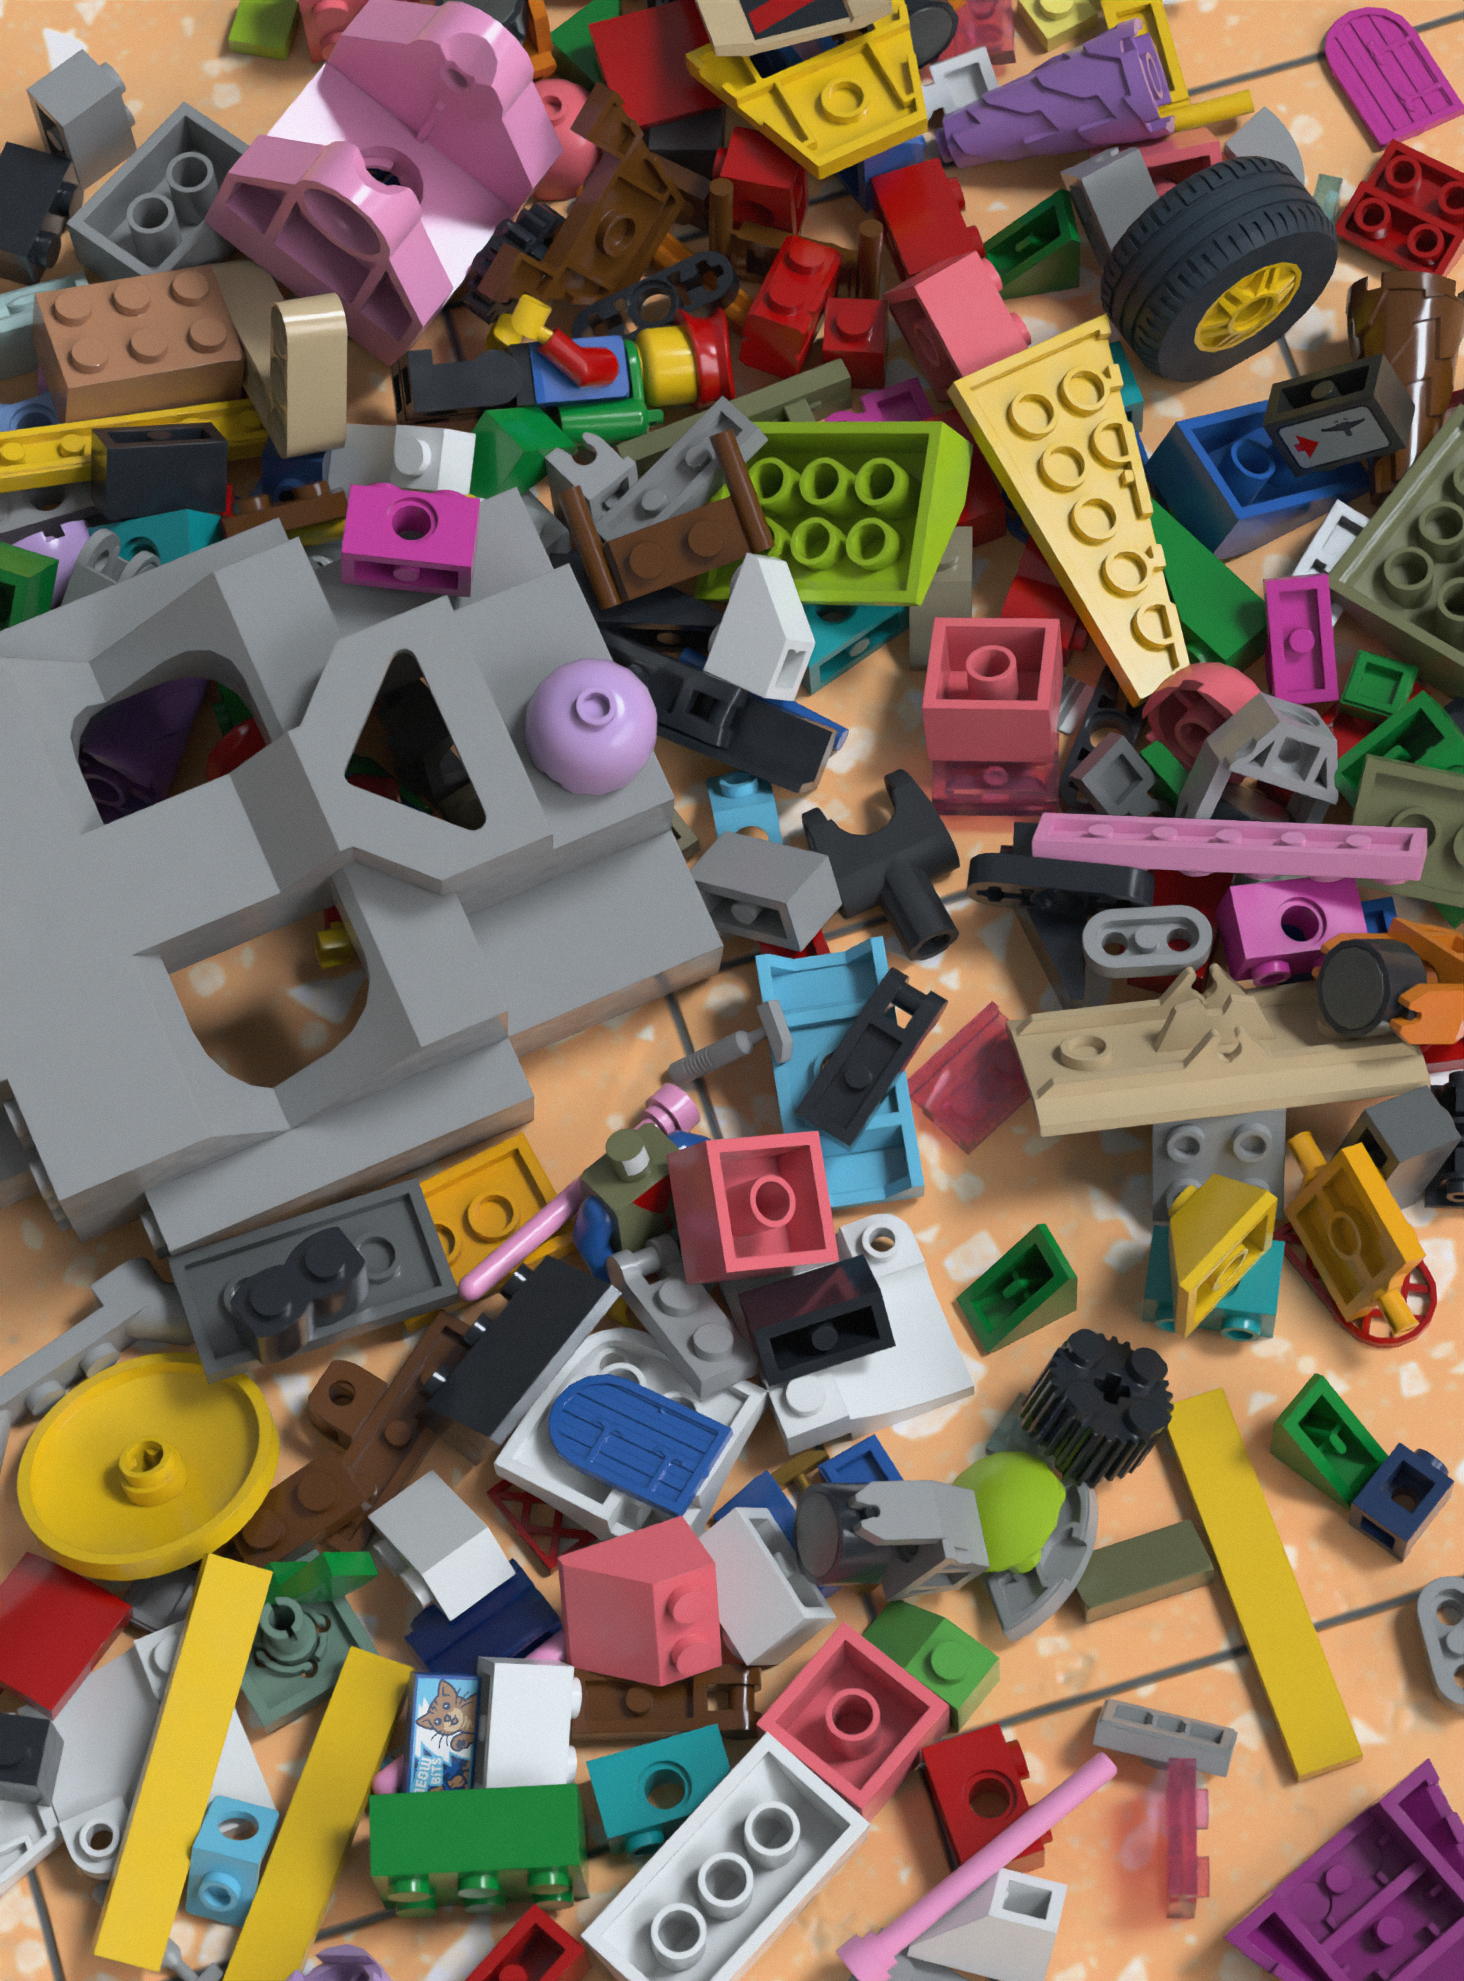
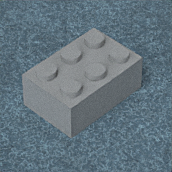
M183 102L66 223L78 262L105 281L225 262L238 248L213 230L203 220L227 173L247 150L249 145L186 102Z

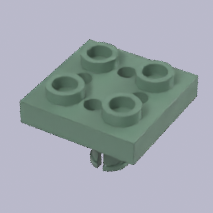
M316 1548L294 1562L308 1561L309 1563L320 1554ZM345 1596L332 1601L299 1605L289 1597H277L274 1599L278 1607H271L269 1602L264 1605L240 1688L267 1734L332 1696L351 1646L379 1655ZM324 1618L331 1621V1627L327 1632L317 1633L314 1625L315 1622L319 1627L324 1628L326 1627ZM264 1652H268L273 1660L271 1661ZM256 1657L260 1663H264L267 1667L262 1668L256 1666ZM311 1663H314L318 1666V1672L315 1676L311 1678H304L300 1675L302 1673L308 1674L313 1671L314 1668Z

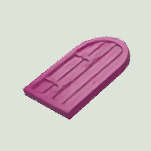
M1364 7L1349 11L1334 22L1326 35L1324 57L1328 69L1380 152L1386 150L1392 138L1403 142L1464 114L1463 103L1426 48L1419 34L1403 16L1386 8Z

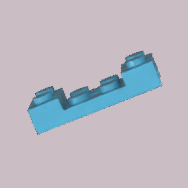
M883 936L869 938L846 951L797 959L772 954L755 956L761 1002L764 1003L778 999L793 1039L791 1060L782 1063L776 1062L769 1043L783 1134L815 1131L795 1118V1111L816 1081L823 1065L829 1061L889 971ZM894 1005L885 1017L898 1025ZM904 1070L851 1152L819 1133L831 1211L924 1197L925 1184L906 1071Z

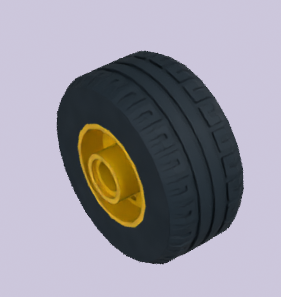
M1241 156L1222 161L1191 175L1168 190L1127 228L1113 247L1103 268L1100 282L1102 308L1152 374L1179 382L1198 381L1227 371L1267 348L1286 333L1311 308L1333 275L1338 258L1337 231L1319 204L1284 163L1260 156Z

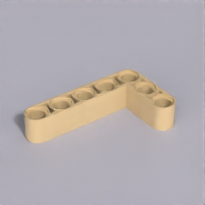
M245 258L211 264L246 357L242 385L280 457L285 459L344 448L346 442L347 323L339 296L332 292L285 301L271 274L252 259Z

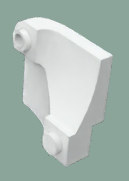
M346 423V442L344 448L331 450L328 474L330 490L342 487L345 491L347 503L351 484L368 486L380 482L393 484L402 490L433 493L438 490H453L463 495L469 494L476 434L434 427ZM343 540L306 546L304 550L308 558L311 556L322 567L341 559Z
M890 1214L871 1215L840 1227L839 1231L835 1234L839 1256L838 1262L861 1254L864 1255L881 1289L896 1346L770 1387L758 1363L755 1378L760 1387L768 1390L769 1407L789 1456L848 1433L853 1441L974 1395L973 1381L932 1287L923 1255L911 1228L899 1217ZM878 1237H888L894 1242L893 1247L885 1252L874 1250L870 1244ZM808 1271L797 1274L719 1282L720 1292L732 1322L751 1348V1341L737 1294Z
M614 1328L588 1336L526 1413L494 1461L496 1474L559 1510L602 1541L674 1518L576 1471L560 1459L551 1443L549 1415L555 1399L570 1384L587 1376L603 1374L626 1378L718 1421L733 1430V1436L683 1515V1518L697 1538H699L706 1532V1522L736 1459L770 1403L768 1390L745 1379L700 1399L651 1334L632 1328Z
M185 1619L133 1641L135 1646L90 1673L58 1716L52 1721L64 1740L52 1803L58 1817L60 1830L73 1861L81 1872L90 1878L110 1881ZM29 1705L17 1709L20 1716L49 1719ZM234 1707L201 1826L214 1797L218 1795L277 1810L236 1707ZM241 1818L225 1820L218 1826L220 1832L228 1838L255 1827L251 1822ZM106 1830L113 1833V1840L107 1848L103 1850L91 1848V1839L97 1832Z

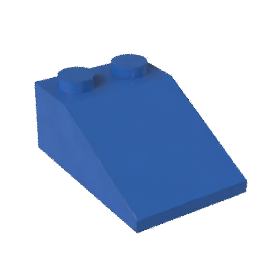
M1268 400L1175 422L1143 466L1178 522L1219 560L1251 552L1319 518L1331 510L1337 499L1346 504L1368 493L1369 478L1366 469L1360 461L1342 465L1331 471H1320L1295 478L1262 426Z

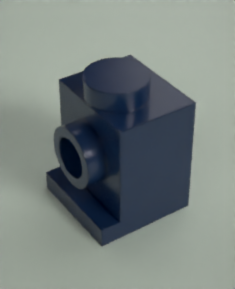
M1399 1442L1352 1502L1348 1524L1403 1563L1410 1554L1411 1548L1451 1498L1455 1481L1448 1477L1449 1471L1447 1467L1433 1454L1423 1449H1416L1413 1452ZM1398 1495H1406L1414 1500L1416 1507L1412 1511H1407L1392 1499Z

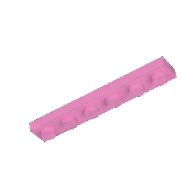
M1043 813L1032 839V857L1128 866L1144 871L1150 869L1179 870L1182 874L1193 877L1206 876L1214 872L1243 873L1252 879H1270L1278 875L1308 876L1310 879L1318 882H1334L1343 877L1368 878L1384 885H1398L1408 880L1420 881L1427 855V828Z

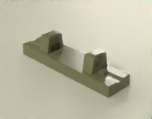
M839 358L729 402L751 422H817L835 412L852 408L851 377L842 359ZM708 410L616 445L617 454L623 459L629 456L636 463L639 480Z

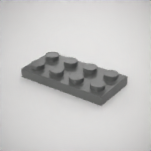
M418 1178L167 1258L169 1269L208 1384L266 1366L259 1362L235 1331L230 1301L238 1288L251 1276L266 1268L284 1265L290 1253L299 1243L323 1229L339 1227L366 1260L370 1290L362 1304L349 1316L334 1324L316 1327L310 1340L291 1357L460 1302L457 1286Z

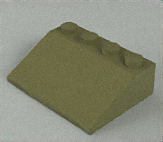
M1459 404L1336 563L1328 577L1330 597L1402 662L1419 667L1418 676L1423 681L1453 699L1459 696L1463 700L1464 405Z

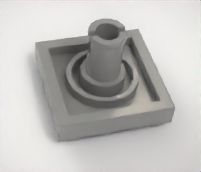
M1286 1108L1152 1124L1153 1221H1170L1171 1217L1168 1216V1211L1176 1198L1192 1184L1199 1189L1213 1173L1268 1190L1278 1198L1275 1220H1284Z

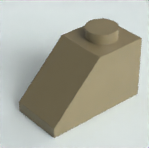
M955 526L921 607L909 606L910 671H927L934 617L972 618V527Z

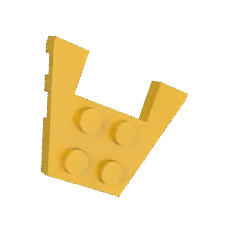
M891 0L893 13L867 25L868 33L764 79L761 78L749 57L716 56L711 43L685 54L686 67L695 79L818 180L928 132L927 113L916 54H914L907 5L904 0Z

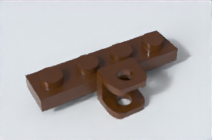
M441 1308L389 1388L387 1382L361 1366L346 1360H334L308 1396L311 1424L325 1438L346 1450L343 1458L373 1506L319 1543L331 1552H363L376 1533V1529L367 1516L405 1489L439 1437L414 1417L426 1403V1400L418 1394V1391L442 1362L450 1369L455 1367L467 1352L458 1342L470 1328V1325ZM339 1398H347L352 1401L345 1406L333 1403Z

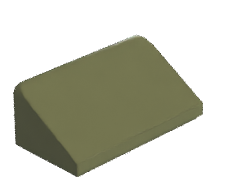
M1191 1519L1093 1550L1087 1568L1074 1592L1084 1620L1088 1624L1213 1583L1214 1568Z

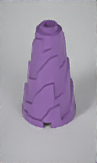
M1139 18L1120 22L1114 28L1101 33L1096 38L1050 58L1030 73L981 94V99L944 115L942 120L943 127L935 130V137L938 149L945 163L954 161L958 168L964 169L1001 160L1011 162L1042 155L1080 152L1111 144L1158 139L1173 133L1175 129L1174 115L1160 119L1157 107L1172 103L1154 43L1149 33L1133 37L1138 35V31L1142 29V24L1144 23Z
M191 676L167 681L108 705L90 718L80 737L78 762L103 824L106 825L170 798L168 793L174 782L179 761L189 741L188 738L193 729L192 725L206 695L205 689L210 679Z

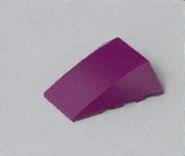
M1430 1758L1424 1760L1341 1828L1261 1898L1222 1939L1279 1981H1464V1825L1457 1811L1453 1812L1438 1783L1440 1778Z

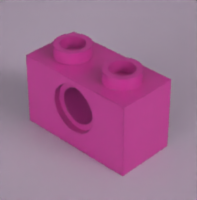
M380 482L368 486L351 484L341 550L342 583L470 598L479 535L480 498L466 497L453 490H438L433 493L402 490L393 484ZM405 531H417L425 536L417 540H407L398 535Z
M1306 877L1230 886L1215 910L1230 976L1235 981L1252 979L1253 984L1257 986L1278 984L1289 979L1291 974L1312 972L1313 968L1322 966L1326 956L1325 953L1320 951L1322 944L1340 933H1368L1355 878L1343 877L1334 882H1318ZM1289 924L1297 927L1304 934L1306 941L1292 940L1284 933L1281 925Z

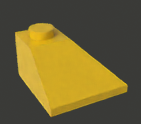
M1213 1173L1199 1189L1193 1184L1188 1186L1171 1205L1168 1211V1216L1171 1217L1168 1249L1175 1332L1184 1339L1272 1247L1278 1198L1268 1190Z

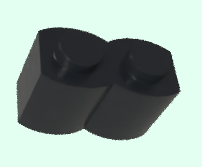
M339 1227L323 1229L310 1235L294 1248L284 1265L266 1268L251 1276L238 1288L230 1301L235 1331L262 1365L278 1363L291 1357L305 1346L315 1332L316 1327H324L339 1322L353 1313L362 1304L370 1290L366 1260Z

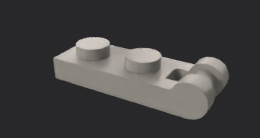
M664 1233L647 1240L645 1248L635 1253L625 1249L606 1258V1270L611 1283L622 1292L621 1297L700 1399L757 1375L758 1356L701 1283L686 1285L680 1250L675 1240L669 1234ZM655 1272L661 1281L649 1285L644 1277Z

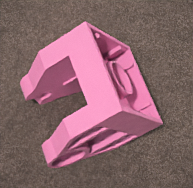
M369 0L340 35L327 62L268 134H259L229 170L203 222L298 297L303 298L335 292L343 305L347 323V335L390 368L404 353L413 348L473 272L471 264L476 253L482 250L489 241L496 226L507 218L513 221L564 150L534 85V68L529 55L519 41L500 22L482 10L463 2L447 1L441 6L396 0ZM377 168L391 172L399 179L402 186H387L373 178L366 169Z

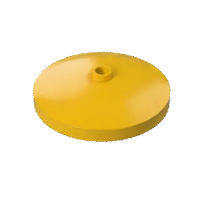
M156 1353L115 1364L86 1379L69 1391L47 1412L37 1425L25 1447L18 1471L17 1494L23 1517L38 1544L47 1555L58 1564L78 1574L96 1579L124 1581L146 1579L176 1571L202 1559L204 1553H212L224 1545L246 1525L259 1509L271 1488L279 1463L280 1443L277 1425L264 1395L248 1375L242 1373L208 1384L198 1353Z

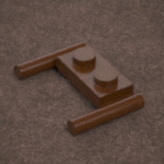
M717 178L710 183L709 251H715L724 255L731 263L739 279L762 285L786 236L795 235L836 249L843 255L841 271L837 279L838 286L835 298L880 299L883 225L881 222L875 219H866L860 223L858 251L745 220L738 231L733 229V183L726 178Z
M732 428L709 437L729 490V497L608 542L601 543L580 485L557 493L600 611L745 558L747 553L755 554L775 546Z

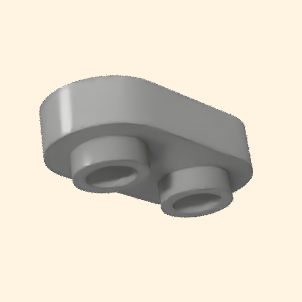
M1185 905L1104 910L1093 916L1084 928L1082 939L1083 957L1091 970L1106 978L1180 975L1186 967L1190 966L1196 971L1206 963L1211 953L1212 928L1208 919L1200 911ZM1174 939H1183L1190 944V948L1177 952L1172 950L1168 943ZM1109 943H1119L1126 950L1124 953L1114 956L1106 953L1103 948Z
M1444 1576L1434 1579L1424 1587L1418 1598L1415 1619L1437 1697L1448 1708L1464 1713V1689L1460 1688L1454 1680V1676L1458 1672L1464 1671V1579L1456 1576ZM1450 1607L1459 1612L1462 1620L1456 1625H1446L1438 1619L1437 1612L1442 1608Z

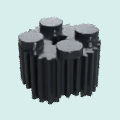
M1081 1329L1071 1334L1062 1346L1058 1347L1021 1404L1023 1408L1019 1413V1417L1023 1419L1020 1429L1027 1431L1031 1439L1035 1435L1038 1436L1035 1441L1036 1445L1046 1448L1044 1454L1047 1457L1053 1455L1056 1458L1055 1468L1062 1473V1479L1065 1481L1072 1478L1077 1486H1081L1083 1482H1086L1090 1489H1094L1104 1478L1108 1481H1113L1115 1476L1122 1479L1127 1473L1132 1474L1141 1465L1172 1419L1170 1413L1173 1411L1174 1405L1170 1401L1173 1398V1393L1166 1391L1169 1382L1163 1380L1168 1373L1167 1363L1151 1348L1142 1347L1134 1351L1131 1349L1130 1342L1128 1341L1120 1344L1115 1336L1107 1340L1102 1333L1097 1334L1089 1329Z

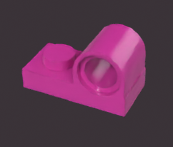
M1318 573L1263 579L1268 641L1265 642L1264 648L1265 669L1269 695L1295 704L1339 700L1328 574Z

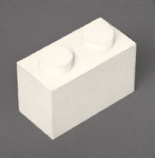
M433 1470L367 1516L381 1537V1540L375 1543L373 1548L389 1572L395 1578L400 1576L411 1595L422 1608L433 1602L450 1621L516 1574L488 1526Z
M735 1507L698 1538L716 1565L719 1622L724 1628L722 1630L723 1640L732 1654L741 1661H744L747 1666L779 1665L837 1618L818 1587L800 1574L796 1552L768 1508Z
M478 1657L477 1675L482 1677L474 1789L574 1783L577 1757L574 1746H569L571 1718L578 1717L582 1700L581 1683L579 1678L574 1677V1666L558 1660Z

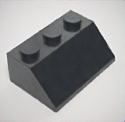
M546 1255L533 1269L522 1262L498 1292L507 1302L495 1317L491 1319L482 1312L458 1343L467 1352L455 1367L450 1369L442 1362L418 1391V1394L426 1400V1403L414 1417L475 1467L503 1444L622 1294L612 1284L549 1255Z

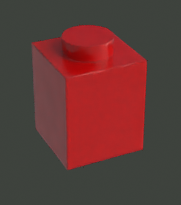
M827 297L823 338V364L841 358L851 377L852 389L880 390L885 388L889 348L888 300Z

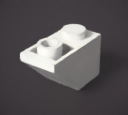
M747 553L743 564L737 568L731 579V597L723 619L710 636L708 643L709 656L704 671L763 698L794 701L816 642L787 562L776 557Z
M1002 1868L909 1945L907 1956L1000 1981H1045L1068 1885Z

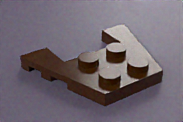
M597 81L570 128L571 131L605 150V153L596 169L586 177L582 193L565 222L556 229L552 238V244L543 260L538 261L504 242L476 290L497 303H508L509 298H521L522 295L526 294L543 303H546L548 299H563L571 305H592L640 281L686 201L658 156L648 150L642 140L644 133L637 122L625 113L622 108L624 101L617 92Z

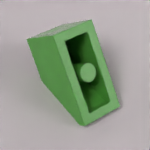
M902 1600L889 1602L862 1635L949 1705L950 1726L958 1732L1000 1680V1663L997 1655L947 1618Z

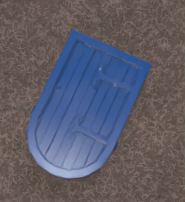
M610 1374L587 1376L570 1384L555 1399L549 1415L550 1440L561 1460L581 1474L587 1475L674 1518L684 1515L733 1436L732 1428L658 1394L639 1383Z

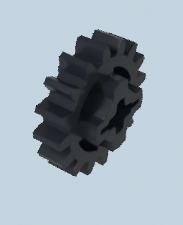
M534 202L529 211L526 208L520 211L516 222L507 218L499 223L489 241L482 250L476 253L472 261L471 269L477 274L467 283V287L471 290L464 297V302L467 303L466 308L488 325L496 323L502 313L512 315L520 298H509L508 303H497L476 289L504 242L538 261H542L552 244V238L556 229L565 222L566 218L546 203Z

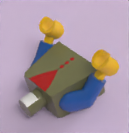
M653 1122L645 1123L637 1130L628 1128L618 1130L608 1138L605 1145L606 1154L585 1169L579 1178L583 1202L580 1204L572 1232L573 1243L592 1276L612 1284L606 1270L605 1261L608 1256L625 1249L635 1253L645 1248L647 1240L664 1233L669 1234L674 1229L677 1221L666 1154L711 1140L710 1138L680 1130H675L666 1136ZM620 1295L606 1312V1316L626 1328H632L625 1314L628 1304Z

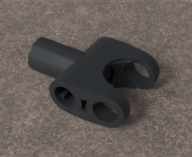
M898 769L884 776L885 787L895 811L889 823L878 832L867 835L851 834L839 828L832 819L827 820L824 813L818 807L803 813L801 818L810 851L828 855L842 901V905L838 908L840 915L847 920L880 905L910 961H923L945 951L959 936V931L933 887L931 880L959 868L960 860L954 842L932 802L905 770Z

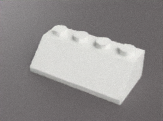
M767 1732L580 1935V1938L618 1981H740L866 1842L870 1823Z

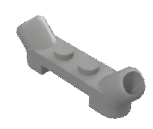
M141 1257L129 1260L90 1285L100 1309L0 1376V1473L12 1427L31 1414L41 1415L48 1412L65 1396L67 1389L86 1376L90 1378L98 1372L115 1365L120 1357V1353L139 1340L190 1346L194 1343L175 1284L164 1282L148 1259Z

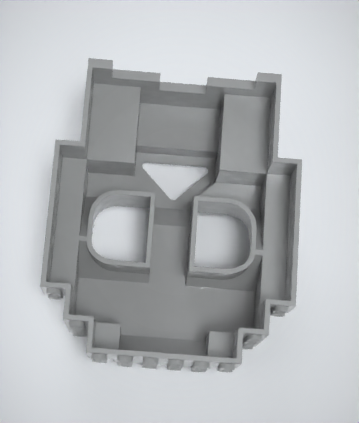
M517 487L480 502L479 535L470 598L343 584L341 559L313 570L299 537L289 540L278 517L0 631V1209L41 1192L61 1232L73 1228L81 1244L141 1219L158 1259L162 1260L169 1256H176L340 1203L533 1121L534 1094L518 1058L719 973L724 945L671 830L675 797L654 750L645 767L636 774V777L623 788L602 795L574 794L561 788V783L552 780L545 772L542 774L531 760L524 741L525 715L537 686L560 665L581 658L608 659L610 661H613L570 564L568 563L553 569ZM407 531L398 536L407 540H417L425 535L417 531ZM191 676L216 680L239 695L255 720L266 745L265 748L227 775L106 825L103 824L78 762L80 737L91 717L108 705L154 686ZM424 677L485 814L486 822L483 827L474 831L467 830L347 782L345 771L378 695ZM336 905L369 981L366 1007L353 1031L332 1051L274 1088L249 1085L227 1074L206 1054L193 1033L169 974Z

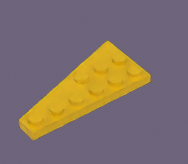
M1106 313L954 381L947 393L1130 704L1135 708L1147 702L1151 694L1166 678L1190 665L1176 604L1169 600L1163 574L1166 562L1162 545L1156 544L1150 519L1154 513L1133 423L1127 421L1120 393L1123 381L1119 364L1113 363L1108 342L1111 330Z

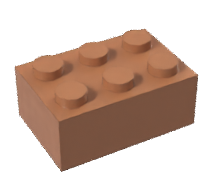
M211 264L35 293L31 340L61 424L240 399L246 357Z

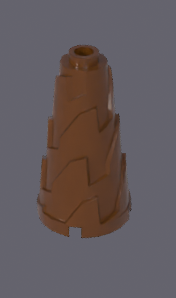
M1419 271L1381 272L1380 288L1367 291L1368 276L1354 282L1347 291L1345 313L1347 315V330L1352 361L1384 353L1416 405L1407 448L1395 451L1387 456H1376L1366 459L1370 503L1377 508L1381 507L1444 425L1445 412L1454 389L1459 347L1464 337V290L1458 293V296H1455L1456 281L1438 274Z

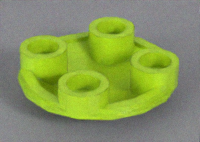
M1000 1451L977 1460L958 1475L952 1485L974 1490L990 1565L984 1572H1002L1007 1569L1014 1574L1029 1572L1037 1566L1041 1559V1548H1043L1057 1526L1060 1509L1066 1497L1065 1486L1043 1460L1023 1451Z

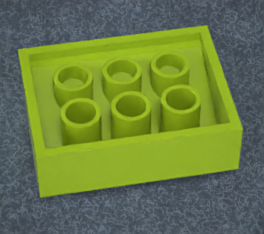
M943 421L753 422L767 437L768 441L745 464L775 543L774 547L755 554L776 557L787 562L802 604L921 607L965 506L974 445ZM726 483L710 498L709 504L730 496ZM745 558L699 574L694 598L704 603H728L731 597V579L737 568L743 564Z

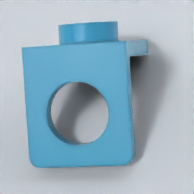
M735 771L706 779L717 839L725 830L736 833L744 827L755 826L766 832L768 841L783 844L771 782L744 771Z
M221 1795L214 1797L192 1847L185 1910L188 1913L243 1928L257 1892L260 1864L278 1824L279 1812L277 1810ZM241 1818L251 1822L258 1832L246 1840H233L224 1836L218 1826L225 1820Z

